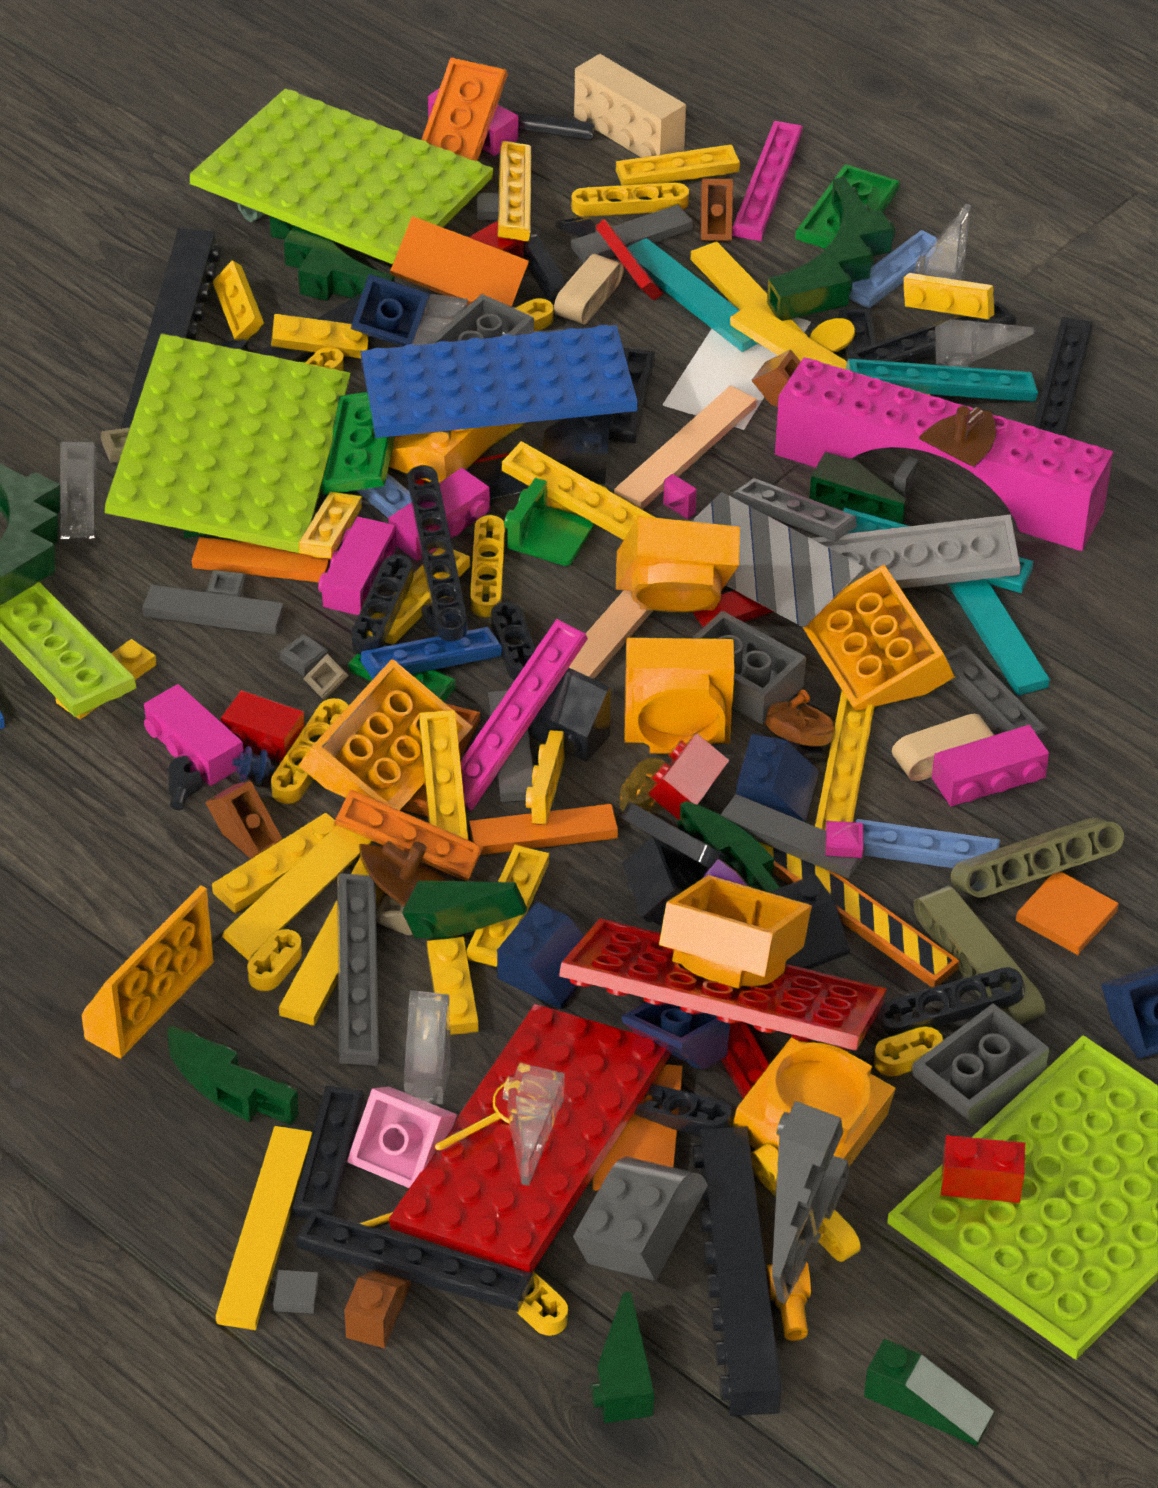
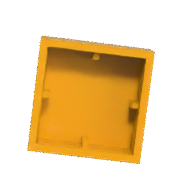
M638 516L617 550L616 590L631 591V597L634 602L640 605V609L665 612L714 610L721 600L722 589L739 566L740 527Z
M627 638L624 710L625 743H645L649 746V753L669 754L681 739L687 743L697 733L710 745L730 744L734 685L733 639Z
M707 875L666 903L659 945L674 949L672 961L682 964L687 970L700 977L735 988L768 984L784 973L786 960L804 947L812 905Z
M791 1037L737 1107L733 1126H747L749 1145L753 1148L758 1149L768 1143L779 1151V1135L776 1134L780 1118L784 1112L790 1113L795 1101L841 1118L843 1134L834 1156L847 1160L850 1167L888 1115L896 1088L870 1074L871 1065L839 1047L825 1043H816L815 1041L801 1042Z

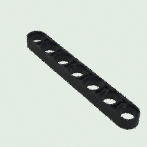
M420 465L408 472V491L436 632L443 640L457 641L465 637L467 633V615L440 484L435 469L430 466ZM418 479H429L431 481L425 485L415 483ZM426 501H431L436 504L431 508H423L419 506V504ZM428 525H438L441 527L437 531H426L424 529ZM434 548H441L445 550V552L441 555H432L429 553V551ZM438 572H446L450 574V576L445 579H437L433 577V575ZM444 596L455 598L451 603H441L438 601V599ZM450 620L458 621L460 623V625L455 628H447L443 626L445 622Z

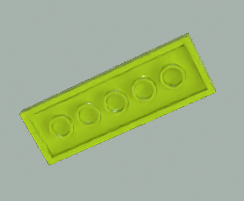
M40 582L0 606V640L74 717L87 713L93 708L117 699L137 688L134 676Z

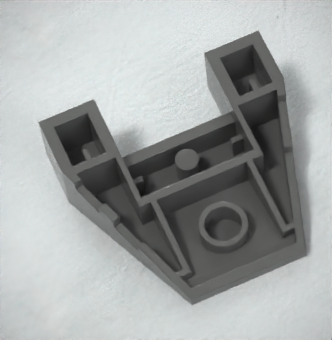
M797 1101L794 1102L790 1113L784 1112L782 1114L776 1134L779 1135L772 1277L777 1299L785 1304L806 1266L804 1258L809 1247H816L821 1237V1233H818L824 1217L827 1219L831 1218L850 1176L848 1161L834 1156L843 1134L841 1118Z

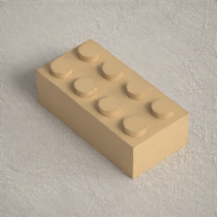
M601 54L575 68V118L580 121L594 123L595 130L641 158L684 151L685 103Z

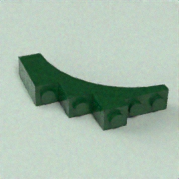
M845 177L833 179L831 204L840 222V228L834 240L821 254L810 262L790 272L768 278L767 304L776 318L781 321L847 306L849 292L852 291V283L870 279L871 265L874 263V256L891 252L892 239L895 238V228L892 221H888L881 210L870 212L869 207L860 200L857 190L851 187Z
M270 216L271 237L284 240L285 265L298 268L300 295L329 301L332 294L354 298L362 294L369 274L395 282V276L372 269L352 259L337 248L330 239Z
M0 464V511L5 517L8 527L0 540V606L55 572V543L58 542L57 514L60 513V484L37 472L25 477Z

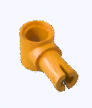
M806 1262V1266L786 1304L777 1299L772 1277L773 1264L766 1265L769 1298L770 1301L775 1300L776 1307L781 1311L784 1336L790 1341L804 1339L808 1335L804 1308L807 1298H810L811 1294L808 1263Z

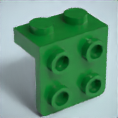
M534 478L528 489L522 490L514 510L510 509L508 511L504 527L508 529V549L568 566L573 562L593 531L594 523L582 516L547 506V481Z

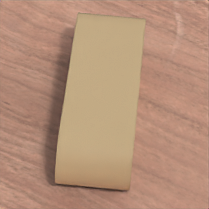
M592 254L558 293L554 304L555 315L580 324H586L620 284L624 265L618 261Z
M969 714L902 737L893 746L892 755L911 781H922L932 777L934 753L984 739L994 734L979 714Z

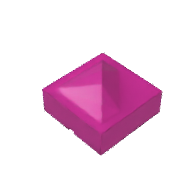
M673 474L665 478L663 504L686 519L696 514L697 489Z
M827 821L825 856L862 858L863 823Z

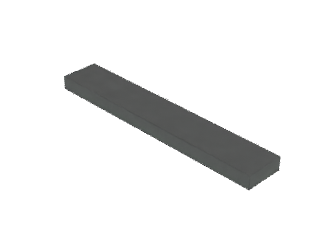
M339 873L337 879L339 1063L377 1066L379 1061L376 883L369 875Z

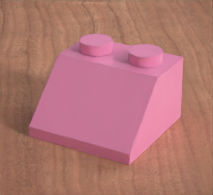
M389 1086L374 1088L371 1090L347 1162L410 1188L416 1177L425 1169L437 1151L435 1145L444 1140L452 1129L457 1114Z

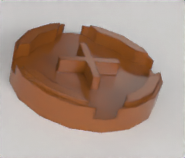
M788 701L776 702L769 706L765 724L776 735L788 741L808 746H823L832 741L835 732L834 723L822 711L808 705H801L800 709L791 708L792 703Z

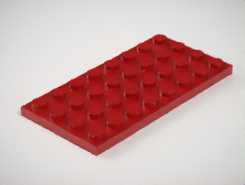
M601 918L562 961L559 977L570 979V982L577 986L588 987L596 985L606 988V991L613 995L626 996L632 994L643 997V1000L650 1004L663 1005L668 1003L680 1006V1010L689 1014H701L704 1012L716 1015L718 1020L725 1023H738L740 1021L754 1025V1028L761 1032L773 1033L780 1031L791 1034L793 1039L801 1042L816 1040L839 1047L845 1051L858 1049L884 1004L887 991L886 988L785 964L782 975L768 984L735 988L700 977L687 970L682 964L673 962L674 949L659 945L661 933Z
M534 1004L455 1120L446 1138L496 1113L493 1108V1096L496 1090L505 1082L514 1079L533 1080L547 1089L550 1094L551 1107L546 1116L539 1122L530 1125H514L499 1119L439 1151L437 1150L389 1217L390 1228L468 1255L532 1273L637 1109L636 1107L640 1104L649 1087L653 1084L669 1059L671 1053L666 1048L654 1043L653 1040L633 1032Z

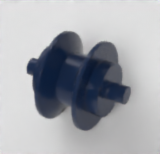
M247 746L244 752L240 753L238 759L233 758L232 765L237 766V773H239L240 780L243 782L250 775L254 776L256 784H261L263 779L267 778L269 772L274 773L275 766L270 765L271 761L266 749H262L259 755H254L252 748Z

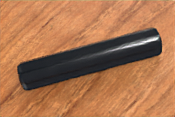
M511 111L518 115L519 130L584 140H592L595 134V124L591 122Z

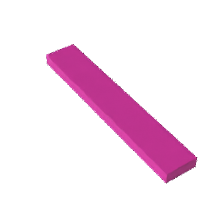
M779 121L773 122L733 224L732 236L762 241L800 142L803 126Z
M559 619L555 620L460 761L465 809L472 812L588 640L585 633Z

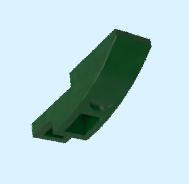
M688 801L681 803L680 820L677 822L679 829L727 855L725 863L737 871L749 887L765 892H771L780 888L773 879L774 858L750 834L735 823L705 807Z
M172 1025L168 1028L169 1054L184 1077L206 1098L229 1113L248 1122H251L256 1113L260 1112L289 1125L293 1124L299 1115L297 1090L291 1088L286 1083L275 1082L258 1075L249 1068L243 1069L239 1067L238 1053L224 1044H216L199 1037L192 1031H184Z

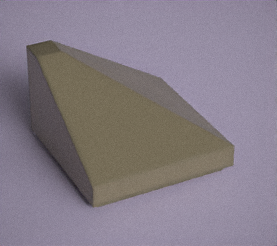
M326 654L303 679L325 701L349 675L333 658Z
M385 896L376 911V923L405 935H413L402 914L404 907L390 896Z

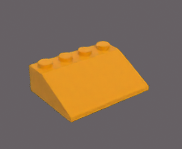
M514 424L395 436L389 467L408 474L416 466H430L436 470L440 483L459 469L463 468L466 470Z
M885 565L846 586L805 627H802L855 711L866 709L867 705L873 704L875 707L923 696L955 678L944 653Z
M391 659L313 744L298 766L324 788L345 798L350 789L397 810H401L425 783L419 713L451 711L452 709L395 660ZM455 712L459 744L473 726Z
M200 885L104 983L82 1014L84 1036L87 1041L121 1059L214 963L207 888Z

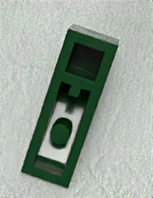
M828 452L824 453L811 475L809 499L840 510L847 508L904 524L907 499L857 461Z
M418 881L402 914L414 938L448 939L523 915L528 908L516 882Z
M631 1291L623 1292L597 1365V1382L590 1385L594 1408L601 1407L604 1423L653 1416L654 1390Z
M885 1338L867 1368L865 1398L974 1446H978L994 1416V1410L922 1354Z

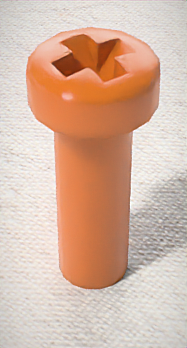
M800 690L797 693L798 696L790 701L792 703L791 708H796L800 704L810 701V697L805 690Z

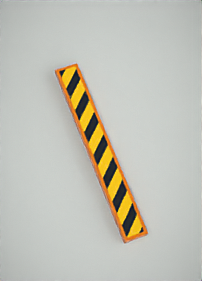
M759 842L774 858L773 874L787 884L816 875L833 897L841 923L930 987H937L958 970L959 960L840 875Z

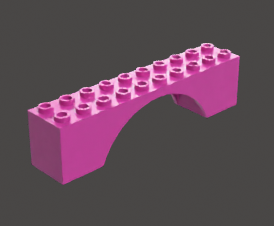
M806 357L802 359L779 394L775 455L816 468L825 452L849 459L869 450L889 447L910 448L933 453L957 463L986 483L1009 509L1019 532L1079 551H1083L1104 512L1113 451L993 415L996 423V438L993 447L987 456L974 468L919 440V436L929 427L944 418L955 415L957 408L963 405Z

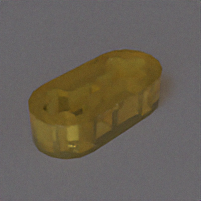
M648 758L637 765L620 788L619 805L622 811H624L629 801L647 811L650 810L656 802L648 795V792L656 783L651 778L664 761L657 758Z

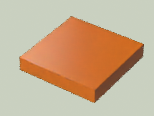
M1060 871L1052 874L1018 910L1016 921L1079 955L1116 914L1119 903Z

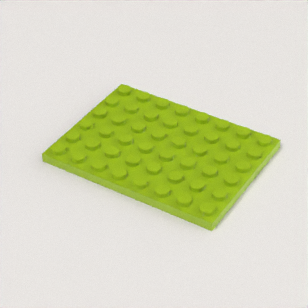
M285 88L190 173V184L393 264L412 216L443 228L492 179L493 168Z
M161 334L105 503V513L299 553V541L313 520L332 444L333 424L339 396L346 395L350 373Z
M1084 1035L972 1136V1138L1025 1142V1174L1020 1203L940 1196L941 1165L888 1214L887 1224L1075 1360L1158 1280V1085Z

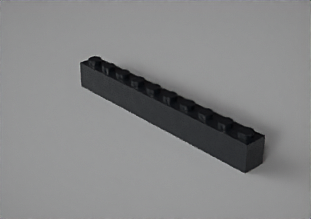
M182 228L177 230L121 429L131 427L160 335L178 336L195 341L199 339L198 322L204 321V301L208 302L210 298L209 282H213L215 279V262H220L221 245L216 244L215 231Z

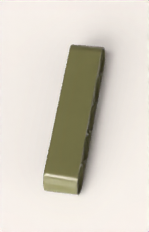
M1088 818L963 860L952 869L951 883L957 891L975 897H986L1113 854L1121 848L1124 841V832L1117 823L1099 818ZM1103 829L1104 837L1102 841L1099 843L1098 835L1099 832ZM1072 839L1073 846L1071 851L1067 854L1066 846L1067 843ZM1038 850H1040V860L1037 864H1035V854ZM1008 860L1009 868L1006 874L1003 875L1002 867ZM976 871V882L970 886V877Z
M945 886L914 900V911L918 921L938 946L959 960L958 971L964 978L1005 967L1014 968L1020 972L1025 984V995L1019 1003L1002 1008L1003 1012L1020 1025L1045 1014L1044 1000L1038 989L951 886ZM1010 982L1003 983L1005 992L1012 990ZM990 986L985 987L988 997H992Z

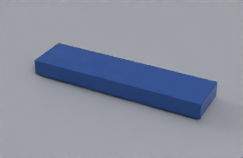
M488 627L468 630L465 637L457 641H446L438 636L362 651L361 663L371 678L374 679L391 659L395 660L410 674L499 657L501 656L502 646Z

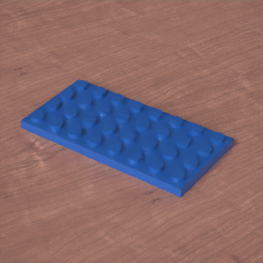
M599 325L583 329L568 328L563 331L553 332L538 331L532 334L502 335L500 337L484 339L471 338L454 342L440 341L424 345L409 344L403 347L374 348L361 351V361L375 438L637 411V398L617 325Z

